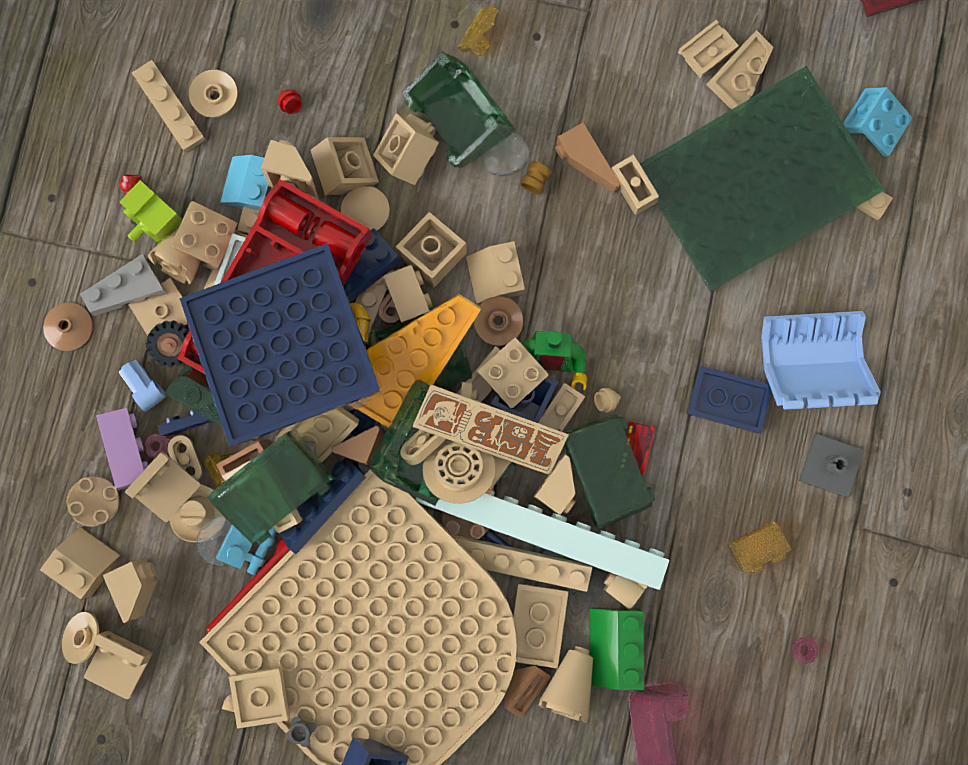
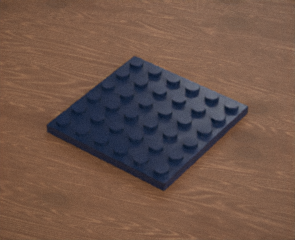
M328 243L179 298L230 447L240 445L382 392Z

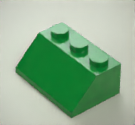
M589 608V656L593 657L591 686L615 690H644L643 611L640 608H631L630 610L627 608Z

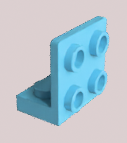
M887 87L865 88L841 125V129L845 133H864L883 156H889L911 122L912 116Z

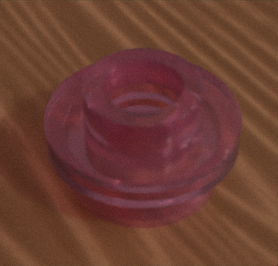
M160 434L149 436L144 445L147 455L156 458L162 451L167 455L168 438ZM156 441L160 443V448L157 451L153 449V444Z
M799 638L792 646V654L800 663L809 664L817 658L818 647L809 638ZM803 646L808 647V652L805 655L801 654Z

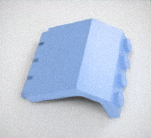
M863 311L764 317L761 335L764 371L777 406L782 405L784 410L803 409L804 404L807 408L829 407L830 402L832 407L854 406L855 401L858 405L878 404L880 390L863 356L862 333L866 319Z

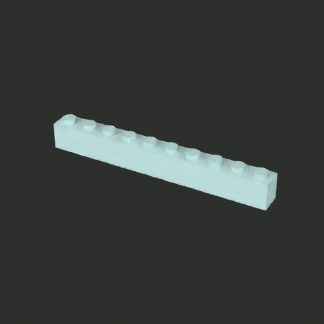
M423 478L416 497V501L423 505L660 590L669 563L668 559L663 558L665 553L650 548L649 552L639 549L640 544L625 539V542L621 543L614 540L616 535L601 530L599 535L591 532V526L577 522L576 526L566 523L567 518L555 513L551 517L542 514L543 509L530 504L528 508L518 505V500L508 496H504L503 500L494 497V491L491 492V495L484 493L478 499L467 503L446 502L429 490Z

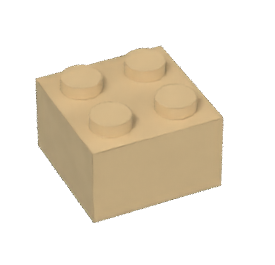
M430 212L396 246L397 254L401 260L408 266L412 265L414 271L419 270L421 277L433 288L467 254L466 242Z

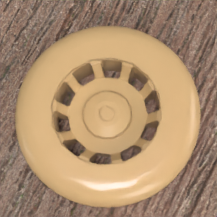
M445 439L439 447L425 458L423 463V477L429 490L441 500L450 503L460 504L478 499L490 488L495 477L496 467L493 455Z

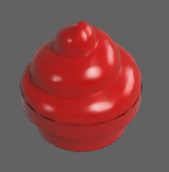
M283 90L278 97V106L283 112L294 114L301 109L302 98L296 90Z
M121 175V181H119L120 189L126 195L140 180L142 181V176Z

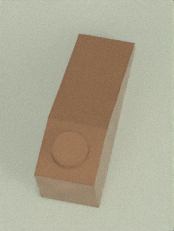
M584 123L558 136L555 149L561 159L565 158L568 165L613 194L618 191L621 184Z

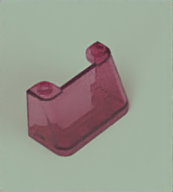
M677 682L644 686V690H632L628 702L638 765H678L670 722L679 721L687 716L689 712L687 691Z

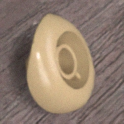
M200 485L169 520L174 533L184 541L201 542L214 536L223 526L226 517L225 504L217 492L207 486Z

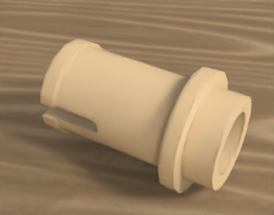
M413 113L406 117L407 120L428 132L432 137L434 136L436 128L433 127L432 122L427 123Z

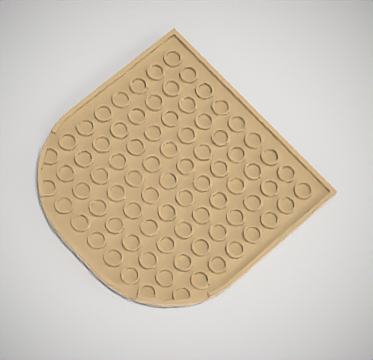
M377 462L365 474L366 478L302 549L297 554L290 550L199 643L230 675L282 667L290 719L276 723L285 733L292 727L291 721L296 716H300L303 721L313 722L316 725V730L310 736L311 743L306 747L297 744L316 764L341 765L351 740L355 737L372 739L406 754L409 757L406 765H441L490 717L502 701L509 687L517 655V635L514 617L503 591L487 570L416 501L411 493L380 462Z

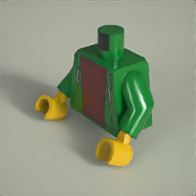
M536 331L532 338L521 343L544 370L574 371L576 373L573 375L571 387L575 389V384L579 382L583 384V390L586 389L587 376L583 373L586 371L585 350L578 343L573 342L572 334L560 333L558 331Z

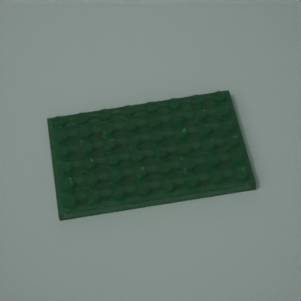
M807 66L640 163V166L659 195L658 207L710 292L884 191V188Z

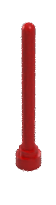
M283 538L277 544L276 553L207 626V633L290 551Z

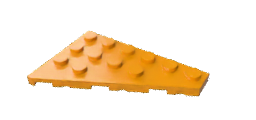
M458 294L366 349L382 392L349 405L401 435L427 395L430 385H433L477 317L481 307Z

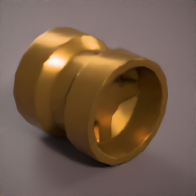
M531 161L527 168L528 173L522 177L520 185L531 193L541 195L544 190V182L549 180L552 171L539 162Z

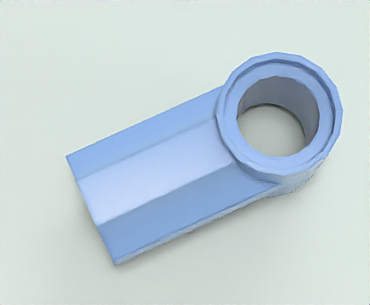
M135 359L121 367L119 374L134 393L132 396L143 411L147 412L167 397L161 386L150 378L138 360Z

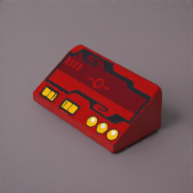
M629 421L618 470L644 475L655 426Z

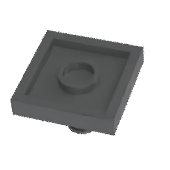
M814 434L799 481L849 498L864 450L820 434Z

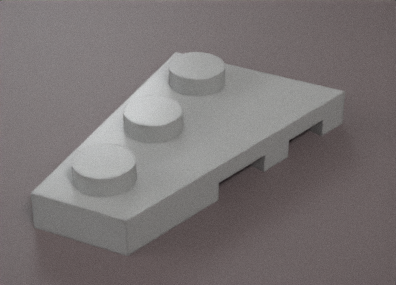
M141 254L80 295L89 312L96 316L122 308L124 304L133 301L139 303L145 301L146 297L156 294L162 296L167 294L148 259Z

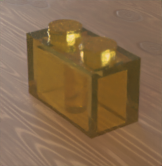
M770 522L727 544L740 571L749 572L750 574L764 569L763 564L769 561L776 563L786 558L785 553L791 551L777 522Z

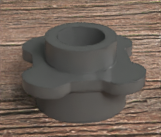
M296 716L291 721L292 727L286 733V737L289 741L306 747L311 743L310 736L316 730V725L313 722L303 721L300 716Z

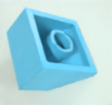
M254 155L232 157L221 204L241 209L245 207L260 210L264 199L270 192L269 185L261 169L263 157Z

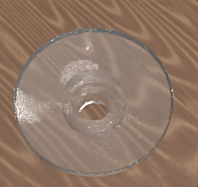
M226 516L216 517L209 520L200 529L196 542L197 550L202 559L208 564L217 567L229 566V564L216 559L222 543H217V538L219 536L226 537L234 518Z

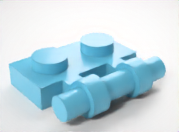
M238 512L216 559L238 569H241L245 560L251 563L247 572L256 575L259 568L263 567L266 561L264 557L269 547L273 546L277 531L269 525L265 534L259 532L263 524L261 521ZM256 539L260 541V545L256 553L253 554L249 550Z

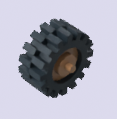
M167 320L163 321V323H158L152 328L146 342L147 353L149 356L151 355V360L157 361L160 366L167 365V367H172L173 365H181L182 361L177 359L181 352L183 341L190 331L184 327V324L176 323L177 321L173 320L168 322Z

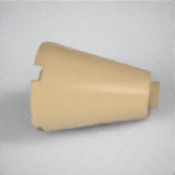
M177 228L150 251L148 258L154 265L159 262L163 267L161 271L181 283L185 284L188 281V284H191L201 260L171 246L178 231Z
M575 646L574 650H568L542 695L538 706L544 709L546 707L550 708L556 714L579 721L581 716V720L587 723L593 657L589 656V650Z

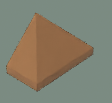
M535 665L514 670L504 696V707L522 718L552 676Z

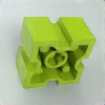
M141 180L120 201L126 208L123 213L137 224L128 234V237L134 242L145 232L159 244L176 230L182 222V218Z

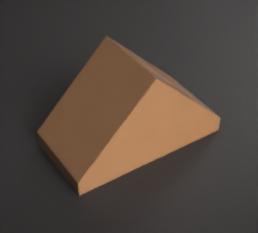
M375 426L332 447V451L346 459L373 467L385 434L381 428Z

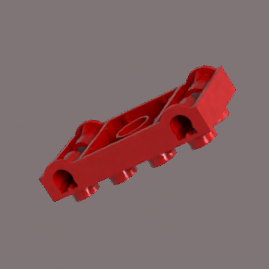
M279 179L278 183L264 199L258 213V218L220 283L328 243L343 285H345L373 233L368 227ZM189 331L183 341L181 352L177 359L205 374L191 331Z

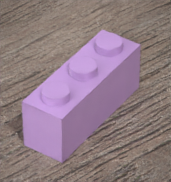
M127 408L96 415L117 491L128 488L148 467L147 461L142 462L139 452L144 451L141 438H135L133 428H137L134 413L129 414Z

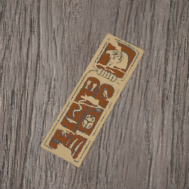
M430 385L413 424L414 428L549 475L569 435Z

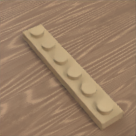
M452 535L486 570L586 592L588 590L592 571L591 565Z

